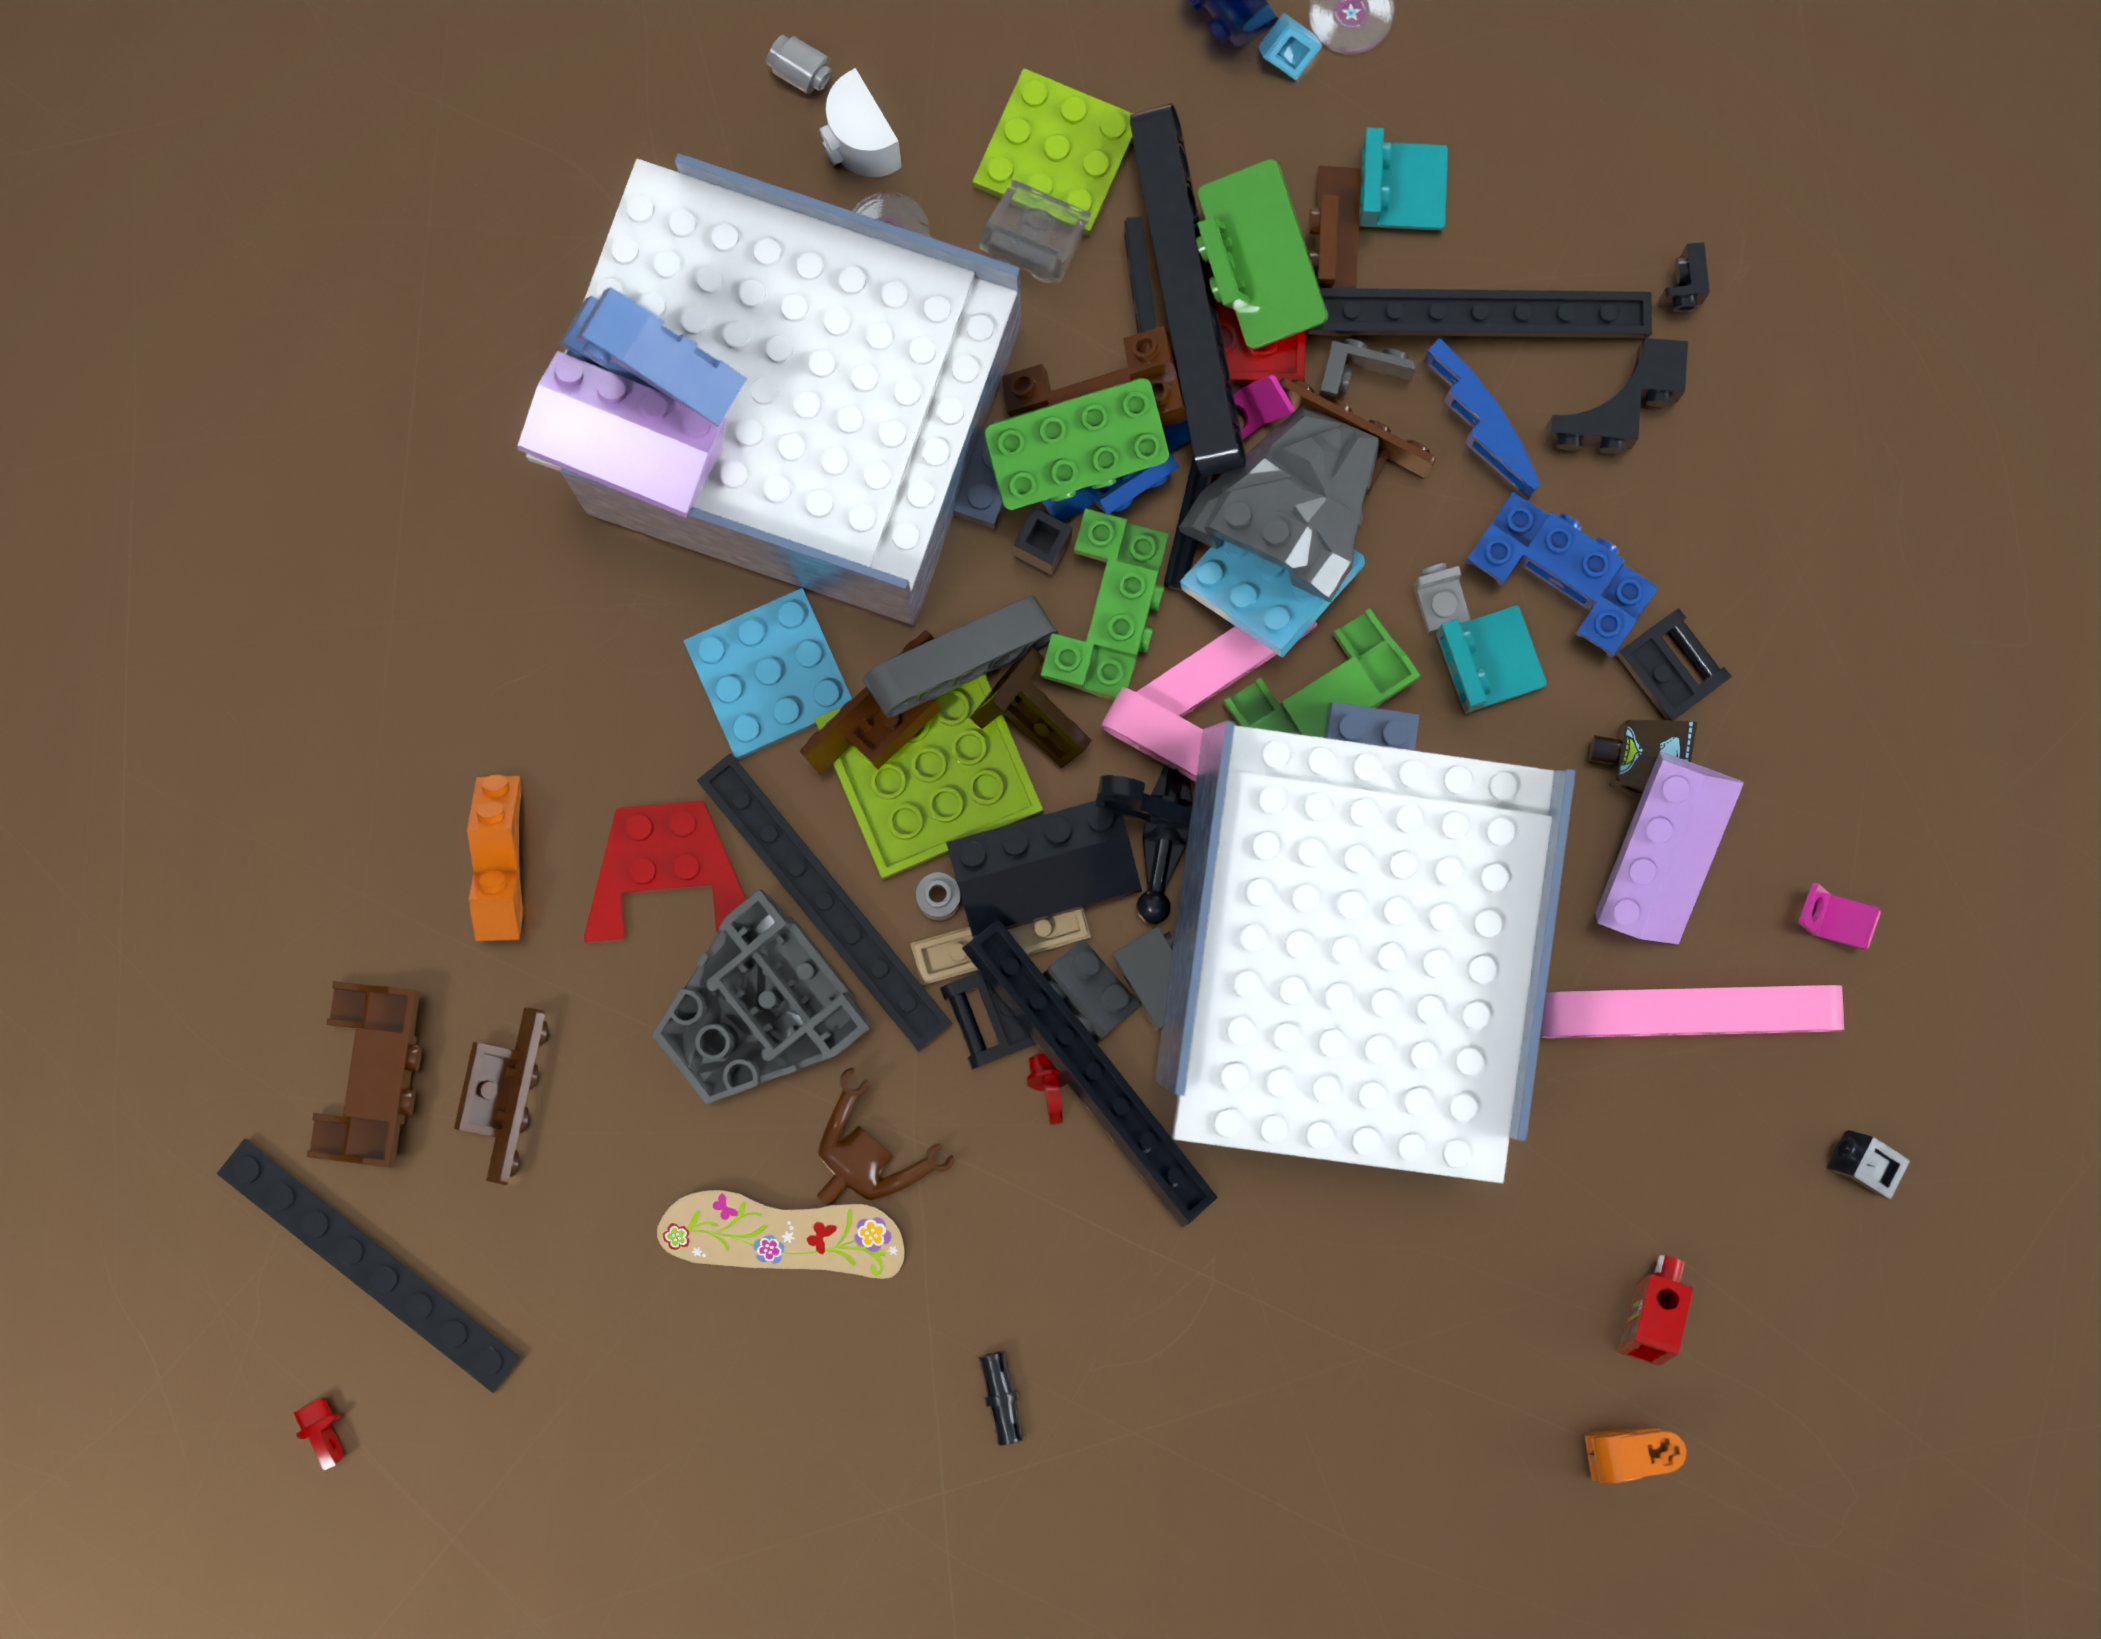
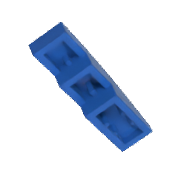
M1439 338L1427 351L1424 362L1452 386L1444 402L1473 427L1465 443L1527 499H1530L1538 489L1540 482L1520 438L1500 405L1475 373Z

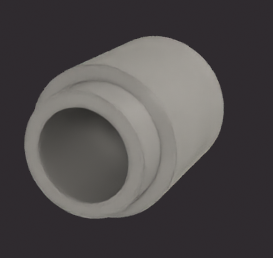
M783 34L779 36L766 58V65L773 68V74L806 94H811L815 89L821 91L832 74V69L828 67L830 58L795 36L791 38Z
M932 873L925 876L918 884L916 900L925 916L940 921L955 915L961 905V894L957 882L951 876L945 873ZM942 887L946 890L947 895L942 902H934L930 899V891L933 888Z

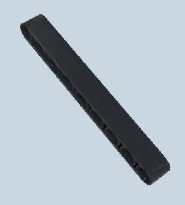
M1169 103L1131 114L1130 127L1193 452L1201 476L1208 477L1246 467V455L1215 297L1209 281L1211 276L1208 261L1205 262L1202 258L1196 238L1201 236L1197 224L1200 220L1182 129L1174 105Z

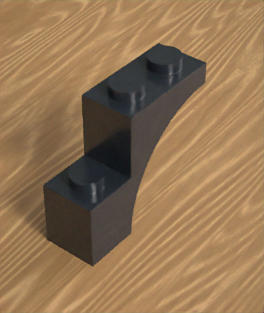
M1644 338L1637 350L1634 370L1625 387L1609 401L1594 409L1571 415H1552L1546 425L1545 442L1557 443L1556 447L1562 450H1580L1583 445L1599 446V451L1607 454H1622L1626 452V449H1632L1639 436L1641 400H1646V404L1652 407H1669L1672 405V402L1677 403L1685 393L1688 341Z

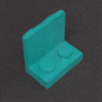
M1367 127L1362 142L1359 226L1443 230L1446 215L1448 147L1445 145L1383 142L1384 128Z
M1517 605L1461 624L1458 619L1441 624L1436 632L1464 714L1542 689L1547 684L1520 607Z

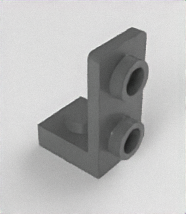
M1342 339L1341 342L1333 341L1319 396L1330 401L1336 400L1338 392L1346 394L1352 368L1345 367V364L1411 380L1417 362L1408 359L1406 353L1398 350L1385 349L1381 353L1366 349V344L1354 339Z

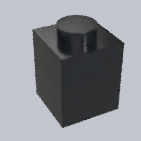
M1034 507L1013 544L1014 556L1052 575L1072 539V527Z

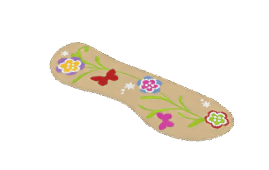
M724 1190L700 1191L682 1197L672 1204L663 1215L657 1227V1238L667 1253L686 1261L700 1264L748 1268L829 1270L885 1279L892 1278L899 1272L905 1255L903 1238L894 1221L879 1209L864 1204L830 1205L816 1209L781 1210L765 1206L734 1192Z

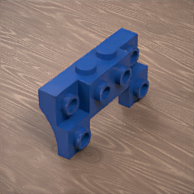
M1512 492L1467 558L1466 563L1469 565L1474 564L1495 578L1501 586L1516 564H1520L1590 611L1575 635L1578 637L1583 636L1607 652L1606 655L1612 658L1658 587L1622 564L1624 559L1617 555L1619 550L1613 544L1599 537L1594 540L1581 531L1582 525L1566 514L1557 516L1553 512L1548 515Z

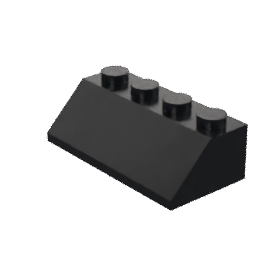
M1096 801L946 842L972 937L975 938L998 919L1008 930L1142 892L1123 816L1096 807Z

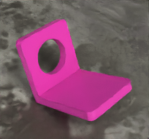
M1273 374L1244 385L1234 392L1236 407L1243 412L1245 417V424L1241 429L1243 440L1262 425L1288 416L1295 411L1294 406Z
M1813 882L1802 910L1799 924L1813 936L1867 950L1874 935L1881 911L1875 906L1831 895L1820 884ZM1817 901L1816 911L1812 917L1813 908Z

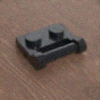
M1680 608L1666 616L1616 654L1665 719L1672 721L1732 677L1725 667L1719 668L1684 622L1687 617ZM1671 632L1704 675L1705 681L1701 684L1696 682L1662 638L1665 634Z
M980 971L940 988L944 1000H949L970 1052L971 1056L967 1057L971 1070L986 1066L1037 1045ZM978 988L999 1045L988 1049L966 996L968 991Z

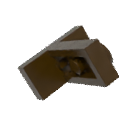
M1032 648L1009 667L969 718L979 728L983 729L999 715L1005 714L1062 769L1084 752L1092 740L1030 681V678L1045 661V658Z

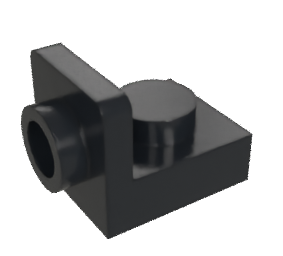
M1704 242L1688 243L1681 254V258H1676L1677 284H1683L1684 286L1665 288L1660 297L1661 307H1672L1675 312H1687L1697 309L1699 307L1698 304H1703L1710 290Z
M1847 1130L1836 1145L1828 1168L1835 1173L1852 1178L1878 1196L1891 1200L1910 1160L1873 1136Z

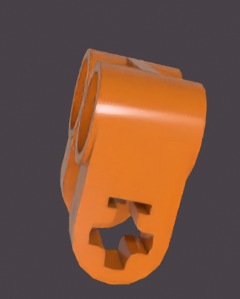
M1658 1428L1618 1429L1585 1435L1591 1480L1598 1481L1599 1484L1626 1482L1641 1479L1644 1476L1671 1473L1678 1470L1686 1459L1687 1449L1684 1441L1678 1435ZM1660 1442L1663 1443L1664 1450L1658 1451L1657 1457H1651L1648 1445L1650 1449H1657L1660 1447Z

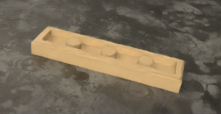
M1083 908L1008 929L1028 957L1075 944L1083 939H1091ZM970 927L910 943L923 987L979 971L962 949L973 939Z

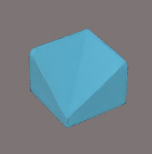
M1283 13L1260 43L1259 50L1264 59L1297 80L1321 49L1322 45L1315 34Z

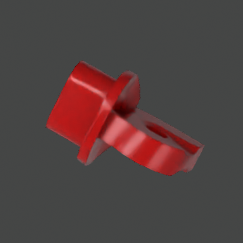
M1045 1054L1031 1056L1028 1059L1031 1074L1026 1078L1027 1085L1035 1090L1044 1091L1050 1125L1063 1123V1108L1059 1088L1063 1087L1067 1082Z
M325 1397L295 1411L293 1415L301 1430L296 1433L297 1439L309 1437L323 1470H326L336 1465L343 1458V1449L330 1425L341 1417L339 1413L332 1414Z

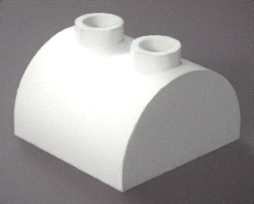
M854 68L841 76L828 94L826 102L828 124L819 129L824 140L822 146L834 166L841 162L848 170L861 176H886L902 168L899 142L858 71Z

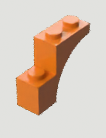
M490 775L488 777H476L467 827L473 866L469 906L475 941L520 939L524 913L519 866V815L522 793L520 776Z

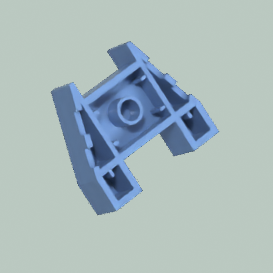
M612 287L605 289L599 300L594 296L587 297L558 344L568 350L566 352L567 355L666 394L716 426L721 424L747 380L746 377L723 361L715 359L696 347L698 344L685 335L680 334L679 336L664 327L663 323L665 321Z

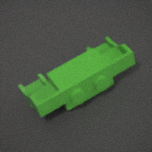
M1085 508L1074 553L1106 562L1105 572L1086 642L1052 633L1041 678L1075 687L1112 701L1115 700L1121 687L1129 689L1138 652L1147 653L1153 627L1145 626L1149 610L1158 611L1164 586L1156 583L1168 542V533L1129 524L1127 519Z
M1369 608L1362 615L1333 632L1334 637L1349 660L1288 697L1281 704L1274 698L1261 677L1232 697L1225 699L1223 703L1238 726L1324 738L1329 703L1334 702L1378 708L1381 703L1418 681L1421 676L1407 654L1391 638L1371 608Z

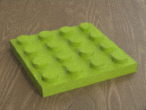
M986 675L934 698L941 710L879 770L852 745L833 763L882 880L948 853L946 842L1024 821L1044 812L1003 715H999L983 729L979 728L969 718L992 690ZM842 707L814 718L818 729L821 730L839 713Z

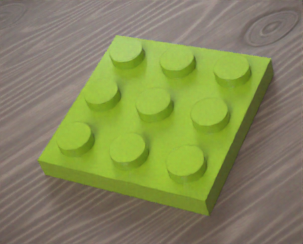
M1023 68L972 181L973 187L1090 236L1132 143L1130 115L1133 113Z

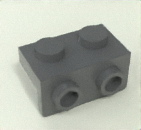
M1084 939L1049 966L1043 973V976L1097 1044L1141 1006L1139 1001Z

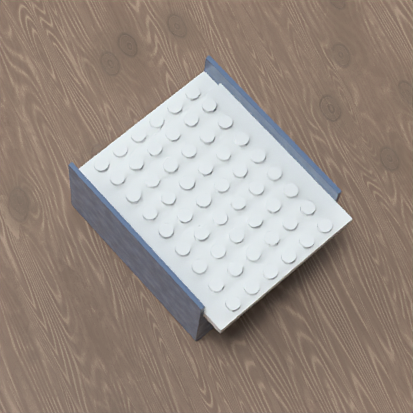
M680 153L677 154L675 160L678 172L636 159L585 299L594 296L599 300L603 291L612 287L665 321L663 323L664 327L679 336L680 334L685 335L698 344L696 347L715 359L723 361L747 378L724 417L726 424L723 450L694 505L691 507L687 518L529 454L526 455L528 461L560 471L588 515L915 625L953 517L956 516L995 530L1003 508L984 440L983 429L988 422L1002 382V376L1005 374L1021 327L1020 268Z
M1334 702L1328 704L1324 738L1235 726V722L1229 721L1203 729L1155 1077L1156 1083L1178 1095L1172 1138L1174 1140L1503 1183L1509 1137L1520 1141H1526L1576 770L1564 769L1553 771L1415 751L1419 714Z

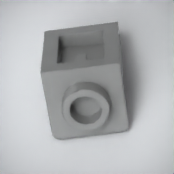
M1441 563L1421 570L1422 576L1416 579L1413 588L1427 635L1437 632L1441 624L1458 619L1460 624L1470 621V615L1459 582L1461 576L1459 566L1448 569L1446 563Z

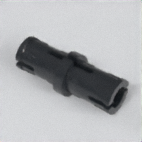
M1006 1351L989 1353L978 1357L987 1396L984 1397L985 1406H990L998 1446L1013 1444L1017 1440H1025L1016 1401L1020 1399L1018 1389L1014 1390Z

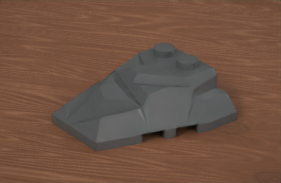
M1302 405L1245 454L1246 467L1224 472L1199 494L1179 526V530L1181 533L1217 550L1223 540L1285 568L1288 570L1292 585L1327 602H1331L1353 565L1355 556L1353 547L1357 529H1361L1363 514L1361 511L1365 493H1368L1380 444L1379 439L1306 405Z
M759 889L725 917L718 928L720 932L708 951L703 952L696 963L697 969L685 988L680 989L652 1036L707 1105L820 1061L838 1056L871 1029V1026L863 1011L854 1001L855 996L851 989L802 927L792 917H787L780 906L762 889Z

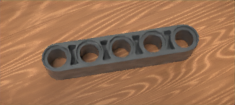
M1029 596L877 665L863 677V682L887 718H892L1020 659L1032 648L1036 651L1049 644L1052 633L1058 634L1059 632L1036 597Z

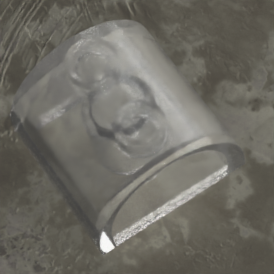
M1013 179L985 225L980 241V249L992 254L995 260L1010 265L1015 264L1031 271L1032 276L1041 282L1054 281L1061 283L1078 250L1092 213Z

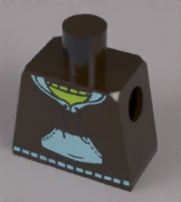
M1626 720L1620 725L1617 739L1593 736L1589 761L1613 765L1610 785L1642 797L1660 751L1691 762L1698 722Z

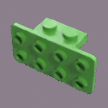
M1268 159L1202 185L1198 190V197L1206 220L1197 223L1201 236L1196 238L1197 246L1204 261L1210 262L1214 277L1209 279L1213 295L1218 302H1223L1224 306L1235 310L1246 345L1252 349H1258L1324 324L1328 319V313L1279 163Z
M1138 378L986 425L983 429V436L1001 502L1009 510L1021 508L1046 499H1051V501L1068 499L1076 495V490L1092 486L1093 489L1110 486L1117 482L1116 478L1163 464L1169 458V451L1152 385L1149 380L1144 378Z

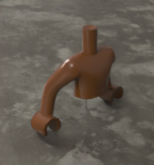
M855 1068L846 1069L840 1076V1085L843 1091L832 1112L819 1145V1158L834 1175L816 1195L827 1206L832 1205L847 1187L863 1198L873 1200L901 1191L934 1170L939 1172L947 1171L954 1163V1156L950 1155L945 1163L935 1165L933 1163V1155L939 1150L941 1144H933L928 1148L925 1158L884 1178L881 1177V1173L893 1155L858 1125L851 1134L840 1140L856 1097L864 1093L868 1087L867 1079L857 1089L853 1090L847 1087V1078L854 1072Z

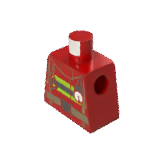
M1660 1255L1654 1275L1649 1274L1638 1282L1617 1353L1658 1366L1679 1354L1693 1293L1692 1287L1680 1283L1685 1262L1674 1257ZM1657 1299L1663 1304L1664 1308L1659 1305Z

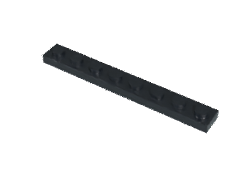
M1320 288L1328 319L1324 324L1307 330V334L1649 338L1652 335L1651 292Z
M731 753L697 779L701 787L918 1052L953 1024Z
M999 919L962 947L963 951L1181 1228L1190 1224L1218 1198L1217 1195Z
M244 1139L216 1173L490 1392L496 1393L523 1358L503 1340L249 1139Z

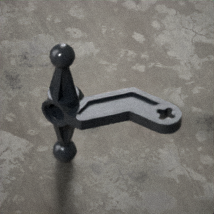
M1164 765L1151 795L1144 793L1145 784L1142 781L1124 776L1102 775L1099 781L1095 806L1145 822L1142 839L1148 889L1138 898L1136 911L1144 922L1159 924L1169 916L1171 911V903L1165 895V889L1182 856L1188 839L1193 805L1190 779L1180 774L1177 768L1171 769Z

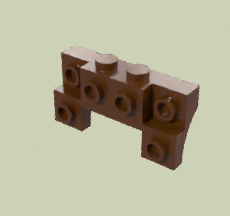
M1161 326L1123 338L1128 363L1127 368L1053 391L1050 389L1048 372L1043 364L1002 376L1007 413L1010 417L1017 416L1138 378H1144L1149 380L1152 385L1162 427L1186 421L1187 415L1179 374L1167 329L1165 326Z
M333 981L332 988H334L330 1019L327 1018V1025L356 1029L343 1116L313 1113L314 1126L310 1151H307V1157L394 1168L400 1126L405 1122V1115H412L415 1103V1090L409 1088L412 1071H418L422 1054L421 1045H416L417 1037L414 1036L420 992L412 989Z

